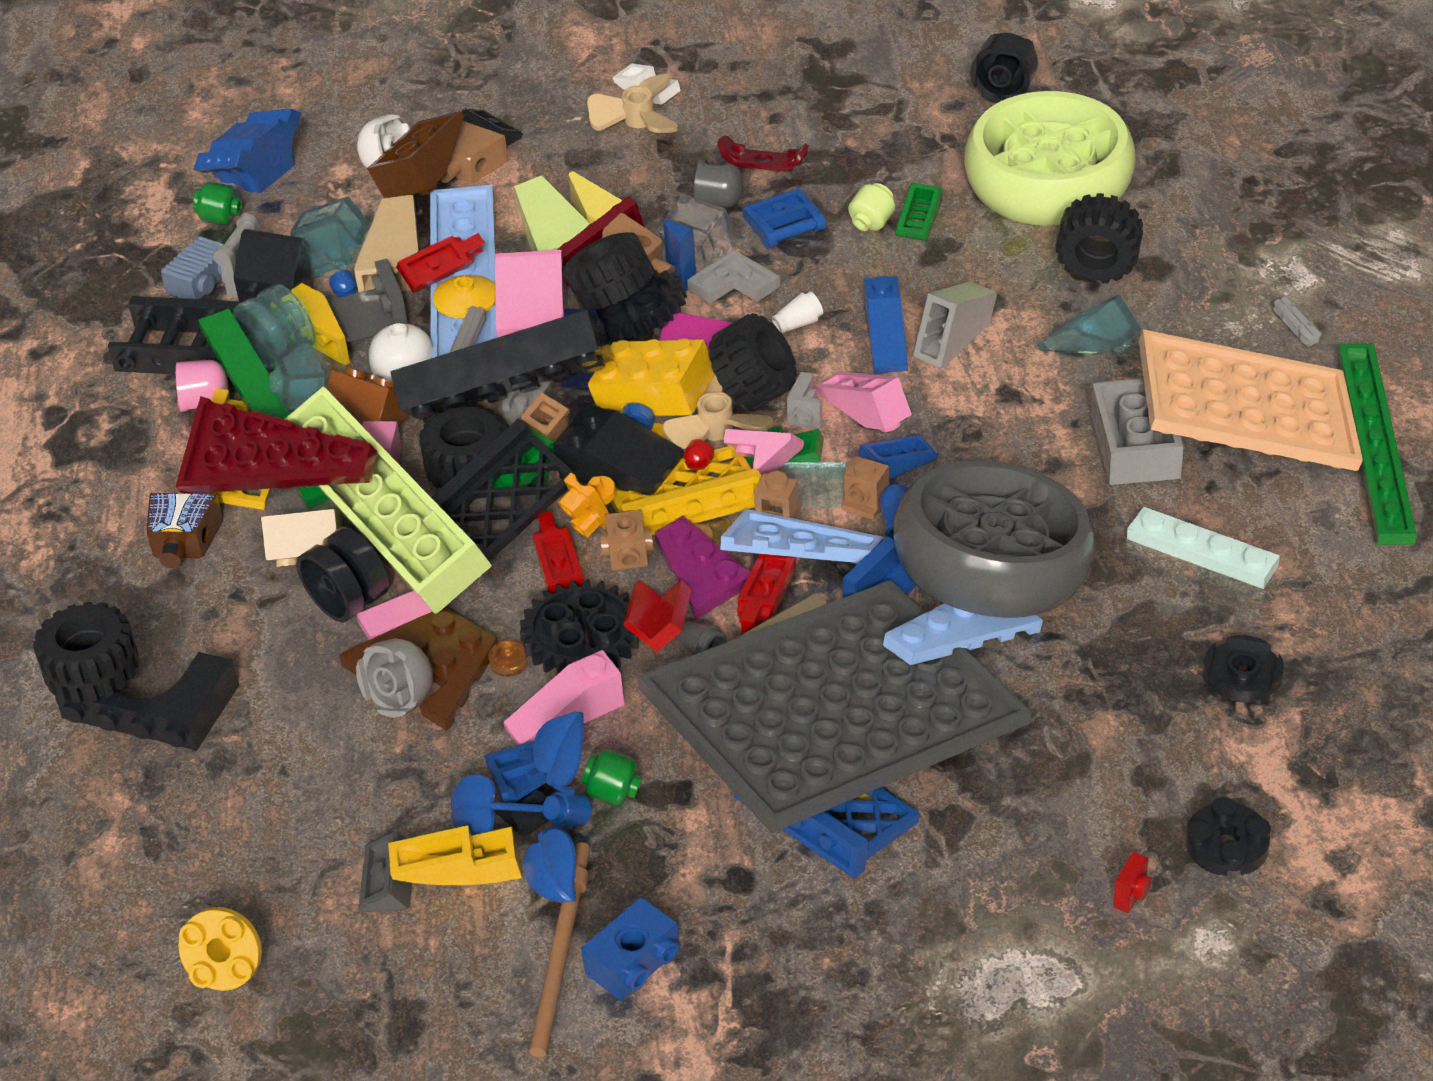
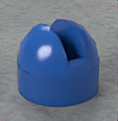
M349 270L338 271L329 279V285L333 293L339 298L355 294L357 291L356 279Z

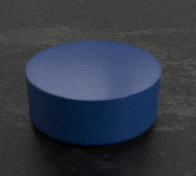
M629 403L623 406L621 410L623 415L652 430L655 415L650 408L638 403Z

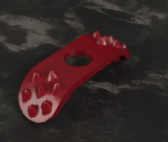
M726 135L718 139V148L721 156L730 164L738 167L776 171L788 170L791 172L793 167L802 164V157L805 158L807 156L809 145L805 143L800 149H788L787 153L745 149L744 144L735 143ZM760 158H767L771 161L759 162L756 160Z

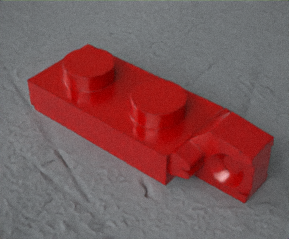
M479 233L463 241L459 236L454 237L452 235L397 262L396 268L411 291L415 293L467 268L474 262V256L483 252L482 249L485 242Z
M552 512L542 513L538 517L540 532L533 533L532 538L547 591L551 594L556 593L557 584L564 589H568L570 581L573 580L577 587H582L584 578L568 527L556 528Z
M769 554L758 555L737 598V616H740L739 622L741 623L740 636L760 625L762 620L767 621L775 615L796 570V558Z

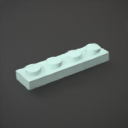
M1146 507L1141 509L1127 529V539L1262 589H1264L1279 566L1280 555Z

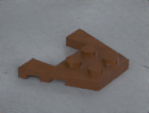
M444 607L436 614L432 611L339 655L341 666L356 675L357 661L363 658L365 653L363 651L367 647L393 638L413 642L428 657L433 670V682L441 686L420 704L421 714L447 731L455 721L454 714L457 709L463 707L468 700V691L474 681L480 680L499 646L497 637Z

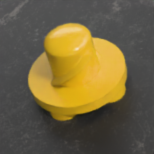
M224 907L204 909L195 914L179 932L178 947L181 962L189 974L190 981L199 988L207 987L220 991L238 988L255 974L260 965L262 946L259 935L247 918L232 909Z

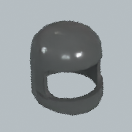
M697 159L694 182L695 205L715 208H731L735 206L743 192V176L740 169L729 163L715 166L709 165L708 160Z

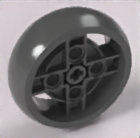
M970 460L948 463L933 468L919 477L909 487L899 503L894 518L893 538L898 559L909 578L933 598L954 608L974 614L1018 618L1038 615L1053 610L1065 603L1077 592L1086 580L1094 560L1095 536L1093 526L1081 501L1070 490L1052 478L1031 469L1009 463Z

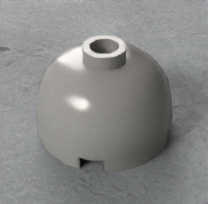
M393 638L375 643L363 651L365 652L364 656L357 661L356 665L357 682L366 701L373 699L377 705L382 707L376 709L381 715L391 718L404 716L416 709L428 697L433 684V670L428 657L413 642Z

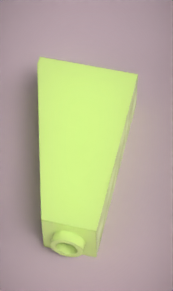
M542 175L514 186L517 212L532 251L557 250L562 244L571 240L590 224Z

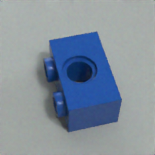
M640 897L581 948L585 974L622 1001L632 991L640 989L646 983L648 977L659 967L670 963L680 950L677 923Z

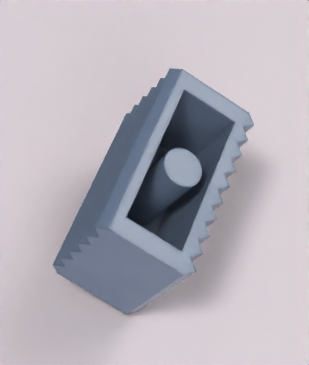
M198 236L197 240L194 239V242L190 243L189 247L186 246V249L182 250L181 254L178 253V256L174 257L173 261L170 260L169 265L166 264L165 268H162L161 274L166 293L183 299H201L205 294H210L214 286L222 280L221 266L214 261L213 254L219 246L224 244Z

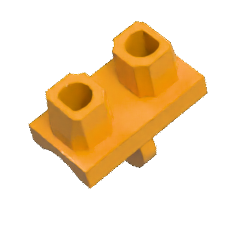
M570 473L564 479L569 491L558 501V504L567 515L572 517L569 521L572 528L586 538L599 526L607 531L605 514H609L605 505L613 500L617 491L613 480L607 476H598L591 478L588 484L583 486L579 483L576 476Z

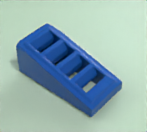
M920 435L860 445L858 456L888 465L890 480L937 460L938 453Z

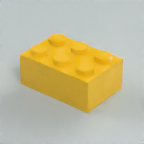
M656 339L648 341L621 340L612 343L610 349L613 361L604 363L605 368L595 371L588 382V387L596 406L604 409L616 410L621 413L623 406L626 404L638 403L650 408L655 416H684L694 413L698 399L704 395L715 373L711 367L712 363L709 359V352L704 339L664 341Z

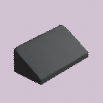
M398 831L365 846L358 908L362 913L402 911L410 907L412 883L393 880L390 874L388 843L406 839Z

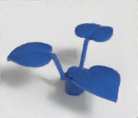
M572 712L551 719L543 724L536 734L533 746L535 766L540 772L547 773V784L559 791L547 797L543 805L494 802L495 784L492 779L480 774L469 775L462 779L455 787L451 797V819L454 827L458 828L468 825L471 835L493 830L495 822L493 810L543 812L544 816L552 824H556L551 828L541 831L538 834L539 842L527 848L524 857V872L528 884L537 894L546 899L559 902L576 901L574 890L576 851L572 838L563 830H572L573 826L585 825L591 816L592 810L590 800L586 795L575 794L573 787H566L575 778L580 765L584 732L583 712Z

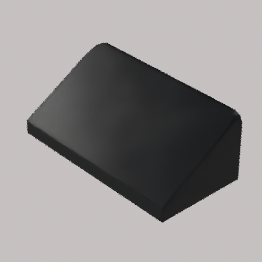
M462 110L464 115L463 121L505 135L506 147L523 136L520 130L485 110Z

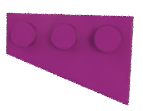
M682 516L655 532L656 545L670 572L674 573L678 582L682 580L692 588L689 604L695 620L741 592L750 572L727 552L720 550V546L687 518Z

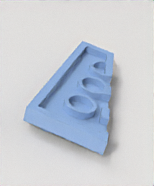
M745 509L721 536L720 550L842 561L857 565L884 540V537Z
M944 603L886 632L883 646L908 664L914 665L952 655L953 649L957 647L972 650L982 647L985 640L997 638L1000 642L1014 639L1016 632L1025 630L1029 635L1038 633L1041 630L1043 620L1036 615L1018 618L984 616L963 611Z

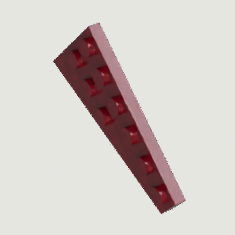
M200 396L175 487L181 493H207L370 483L377 450L370 443L338 434L335 436L324 434L319 429L313 427H299L294 422L252 410L246 412L237 409L234 405L227 403L221 405L212 402L209 398Z

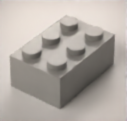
M1144 378L1092 383L1091 418L1109 485L1181 479L1184 448L1181 436L1150 430Z

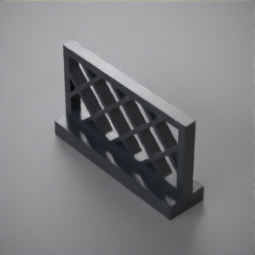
M518 418L431 498L454 522H460V528L465 534L468 521H485L483 535L468 537L475 544H482L483 555L488 561H491L568 490L564 479L570 473L574 474L578 480L579 478L537 439ZM532 447L539 451L538 464L521 465L522 456ZM560 471L565 476L556 485L544 486L545 472ZM538 472L537 486L519 487L520 473ZM503 474H513L512 488L495 489V480ZM536 495L535 504L529 510H517L518 496ZM511 496L510 511L493 512L494 497ZM476 498H487L485 512L468 513L469 505ZM509 519V528L503 534L491 535L492 520Z

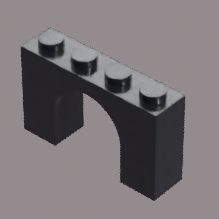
M198 652L181 679L171 689L154 697L142 699L128 698L120 695L119 692L121 690L116 689L113 691L114 694L107 698L102 696L98 698V701L89 702V699H86L81 703L73 702L72 698L65 701L60 699L58 694L54 695L62 718L70 722L84 723L100 727L106 731H117L134 735L140 739L155 740L167 743L173 747H184L197 751L239 687L232 659Z

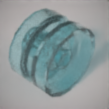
M273 284L261 291L257 298L251 297L233 309L235 319L266 369L274 370L287 362L291 355L297 356L314 345L315 333L308 313L299 299L281 284Z

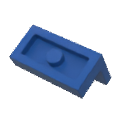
M887 536L843 578V598L889 580L894 582L906 595L917 586L900 564L894 539Z

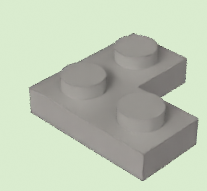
M733 250L689 278L687 284L690 292L710 304L733 289L758 302L780 287V276Z

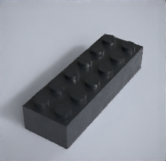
M584 310L390 371L400 411L413 418L423 420L425 423L428 420H433L432 416L436 413L445 412L444 409L450 407L458 408L459 405L472 407L475 403L487 400L488 403L499 402L508 398L507 393L520 390V393L531 392L539 389V383L552 380L553 383L567 381L573 377L572 373L584 369L586 373L599 371L605 368L604 363L613 361V356L603 321L589 310Z

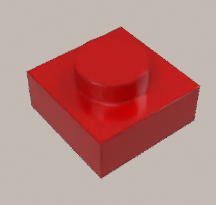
M1132 852L1115 880L1114 908L1129 913L1137 899L1142 901L1145 899L1152 880L1150 876H1147L1148 857Z

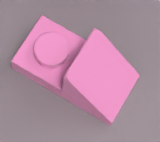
M726 429L724 443L736 449L735 454L754 457L753 469L757 468L761 477L763 473L769 474L770 472L778 471L803 449L804 445L802 439L791 433Z

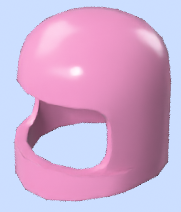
M198 360L176 363L177 401L180 413L189 412L190 409L197 408L200 396L211 400L215 388L229 390L227 373L217 361Z

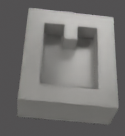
M800 372L787 396L788 424L820 430L823 424L822 401L818 399V389H814V374Z

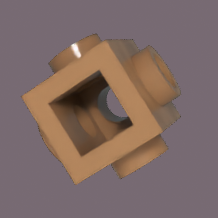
M641 510L605 514L607 534L600 535L602 556H610L612 571L648 566L647 551L654 550L651 529H644Z

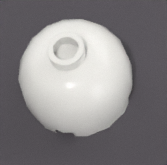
M398 115L379 116L362 127L358 136L357 152L366 169L410 129L407 123L402 124L398 120V118H401Z
M397 323L380 330L374 336L369 348L371 373L373 372L375 375L383 377V379L392 381L390 371L431 359L433 345L430 337L420 327L411 324Z

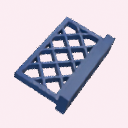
M880 787L866 793L872 798V801L850 800L782 830L854 879L865 871L867 859L919 823L920 813ZM734 793V798H736L737 800H739L740 802H742V801L738 798V796ZM826 812H845V819H835ZM851 812L873 813L874 820H852ZM880 813H895L901 819L898 821L880 820ZM856 832H875L876 837L868 842L867 839Z

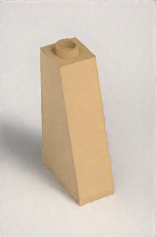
M413 195L381 199L354 266L358 293L374 289L372 276L377 275L374 262L383 259L388 260L400 291L411 290L396 266L400 260L420 251L418 221Z

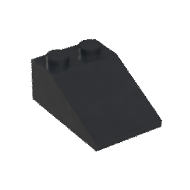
M585 406L553 443L555 455L577 475L579 482L588 483L593 477L607 476L613 480L618 489L654 494L684 455V449L616 410L604 409L599 406ZM558 471L559 478L563 479L565 476Z

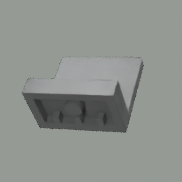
M387 259L374 262L377 275L372 276L374 289L329 301L331 310L345 336L346 343L375 336L380 330L393 324H408L403 296Z

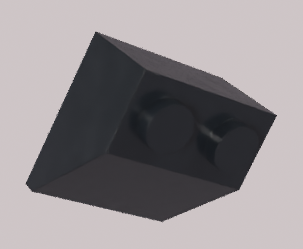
M249 229L242 231L233 277L239 301L258 302L259 307L274 309L273 302L299 284L303 283L314 289L303 238Z

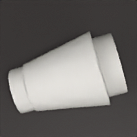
M811 291L806 294L801 292L777 312L776 315L772 316V322L783 334L786 331L788 332L817 322L818 317L823 315V309L814 293Z

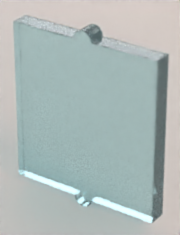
M787 462L783 465V472L787 475V478L798 480L799 500L802 501V507L842 508V503L844 502L845 462Z

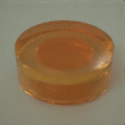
M516 641L500 642L489 651L490 668L498 676H516L527 667L528 661L524 646Z

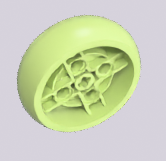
M1060 91L1025 93L1007 98L993 105L974 124L967 138L964 152L966 175L972 190L989 209L1017 222L1041 226H1059L1065 209L1071 207V202L1076 199L1082 201L1084 195L1090 194L1091 197H1096L1097 193H1104V197L1110 198L1111 195H1114L1119 200L1131 182L1136 163L1135 145L1131 133L1125 122L1113 109L1093 98Z

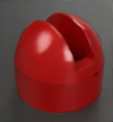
M694 439L686 447L683 457L688 468L699 471L710 464L715 453L707 442Z

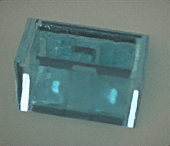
M347 196L302 212L291 229L290 236L304 239L311 277L318 278L328 271L342 270L352 262V255L357 247L364 242V235L371 224L351 198Z

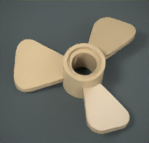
M662 74L648 77L640 85L625 89L622 93V99L602 94H592L587 101L591 127L594 130L601 131L624 119L625 123L632 128L647 127L648 130L655 133L677 132L678 125L676 122L654 112L652 98L670 82V75Z
M714 375L704 395L697 401L698 414L666 420L663 424V431L667 440L685 451L690 441L694 439L703 441L705 439L712 441L723 440L725 430H734V426L748 431L766 432L774 425L772 417L766 415L733 414L732 400L727 394L723 393V387L720 386L716 375Z

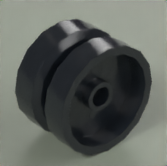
M342 526L324 538L322 545L316 544L297 557L296 567L305 590L314 603L334 621L341 623L348 621L363 610L364 604L369 605L388 592L390 584L381 559L373 547L351 528Z

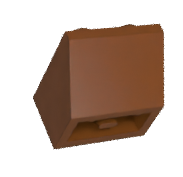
M348 367L345 373L331 371L326 389L359 423L363 424V421H397L399 427L409 416L400 411L393 381Z

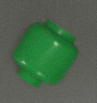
M207 182L201 189L198 188L195 192L193 210L205 223L228 225L235 216H239L241 213L242 199L237 197L236 190L231 185Z
M604 748L598 755L591 754L581 783L586 784V793L590 797L618 807L625 802L627 796L635 799L643 776L636 774L638 764L634 758L609 748Z

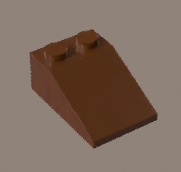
M461 111L418 121L367 168L383 198L413 195L416 193L426 195L437 188L436 183L446 174L464 118Z

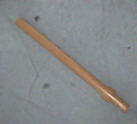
M583 842L574 845L576 851L574 878L576 901L562 902L529 1048V1053L534 1057H544L547 1052L581 893L586 890L589 873L586 867L590 846Z

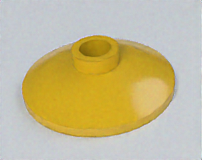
M469 274L452 277L435 289L433 293L434 307L439 313L447 317L459 319L464 318L467 309L471 306L476 308L480 306L484 309L485 313L496 304V284L492 280L480 275Z

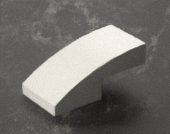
M630 64L616 74L613 80L615 84L625 90L631 86L640 85L644 79L656 75L653 66ZM670 79V82L652 98L653 103L662 105L680 92L678 80Z

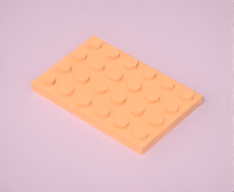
M1143 329L1139 338V347L1150 430L1159 431L1163 434L1190 437L1198 441L1225 444L1233 448L1260 451L1268 455L1275 454L1295 458L1303 462L1320 463L1338 469L1344 468L1358 471L1363 458L1343 370Z

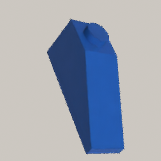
M879 276L864 279V307L874 374L908 371L901 297L897 276Z

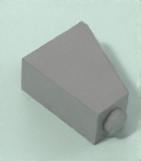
M968 281L928 293L913 357L939 368L945 367L990 324L998 292Z

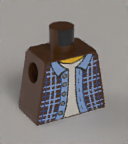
M150 493L147 536L153 556L159 558L160 563L167 568H177L180 566L182 558L199 559L205 556L223 522L217 493Z

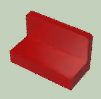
M638 580L633 585L623 623L624 626L654 651L659 652L682 632L692 588L680 580L664 595L660 596L643 581Z

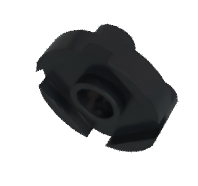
M1235 635L1227 637V642L1216 647V643L1209 647L1204 658L1203 675L1208 684V692L1212 696L1236 702H1250L1255 705L1266 704L1270 700V695L1280 687L1284 665L1280 654H1278L1277 658L1276 654L1271 651V645L1266 641L1253 636ZM1240 666H1247L1248 671H1239Z
M1220 797L1215 799L1212 805L1199 809L1189 820L1186 840L1189 846L1188 852L1191 859L1198 866L1210 873L1227 876L1228 871L1241 870V875L1249 874L1262 866L1268 857L1271 826L1266 819H1263L1254 810L1244 805L1236 804L1231 798ZM1222 835H1230V836H1233V837H1235V839L1237 840V842H1235V841H1233V840H1228V841H1226V842H1222V841H1221V836H1222Z

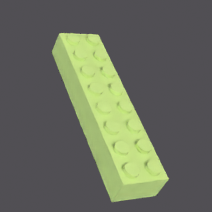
M324 386L284 419L294 422L299 427L307 428L309 426L319 429L324 434L332 436L338 434L370 443L377 450L370 483L322 485L318 487L435 614L440 612L492 566L465 532Z

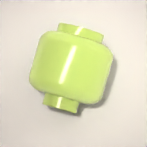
M878 183L863 185L848 206V212L852 218L853 225L862 231H867L868 229L881 230L895 211V201L892 192L886 186Z

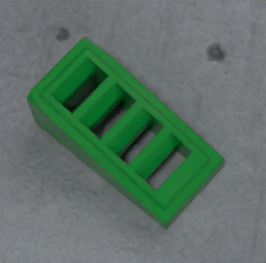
M917 183L910 184L895 236L927 241L941 207L942 188ZM916 203H917V204H923V205H929V207H927V206H921V205H916ZM913 211L927 213V215H926V214L915 213V212H913ZM909 219L922 220V221H924V223H923V222H917V221H911V220H909ZM906 226L915 227V228H921L922 230L913 229V228H907Z

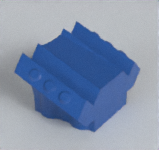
M281 109L249 113L246 122L236 123L213 141L209 152L198 154L193 170L201 173L213 172L214 177L219 178L222 183H233L241 186L247 192L262 193L294 166L292 139L301 112L294 109Z

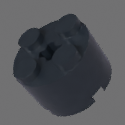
M1013 33L990 35L979 50L970 70L971 82L974 87H977L982 92V97L990 102L999 103L1007 98L1024 94L1027 91L1038 67V58L1033 42Z

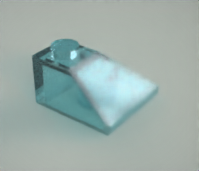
M1118 295L1079 313L1037 346L1041 351L1102 354L1113 349L1115 353H1118L1133 343L1131 337L1139 332L1141 328L1122 297Z
M300 337L275 358V370L270 372L269 375L271 392L277 394L281 405L290 413H293L324 386L325 372L307 337Z

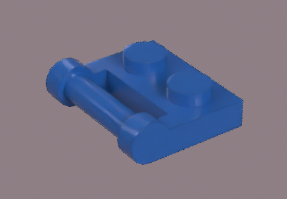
M800 188L743 207V218L760 236L766 249L775 247L778 242L811 230L818 232L826 228L823 214ZM791 222H795V223H793V224H790V225H787V226H784V227H781V228H778V229L773 230L774 228L783 226V225L788 224V223H791Z

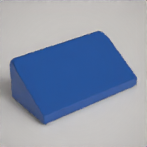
M665 219L663 221L666 262L675 266L674 273L677 277H680L687 291V280L696 274L693 228Z

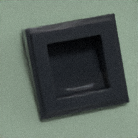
M534 790L515 803L543 805L546 797L543 792ZM494 810L498 816L522 836H527L549 821L543 812Z

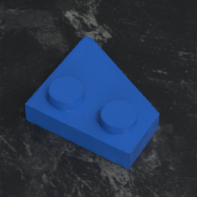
M534 741L484 755L487 770L502 803H515L546 783L547 773L540 772L534 763Z

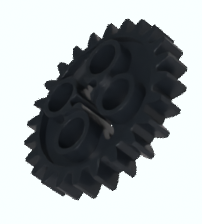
M654 270V274L647 284L629 298L606 308L589 311L603 321L610 345L618 340L628 341L632 337L637 341L643 333L651 335L652 329L664 328L662 324L664 321H673L672 314L681 313L680 306L686 305L685 298H687V294L680 277H677L675 273L669 274L665 270L659 274L657 270Z
M586 579L582 587H577L573 580L570 581L568 589H564L557 584L556 593L554 594L544 590L542 592L543 601L532 599V609H524L525 619L520 620V637L526 657H532L534 666L543 664V671L545 673L556 668L558 675L569 664L601 650L619 668L621 667L620 657L630 659L632 657L631 649L639 648L638 637L623 624L630 600L629 593L625 592L619 595L618 586L616 585L605 590L604 581L598 583L596 587H591L590 580ZM572 610L577 616V621H574ZM587 636H588V639H589V645H590V647L588 646L587 642L585 641V637H587Z

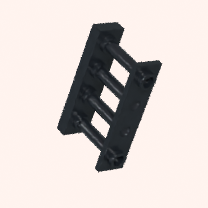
M132 296L128 305L134 324L133 333L128 342H109L108 349L114 371L176 375L177 362L214 360L220 363L212 348L206 347L208 341L199 327L198 320L230 309L245 335L260 336L263 324L258 302ZM148 330L165 331L160 344L143 343ZM180 332L197 333L191 346L174 345Z

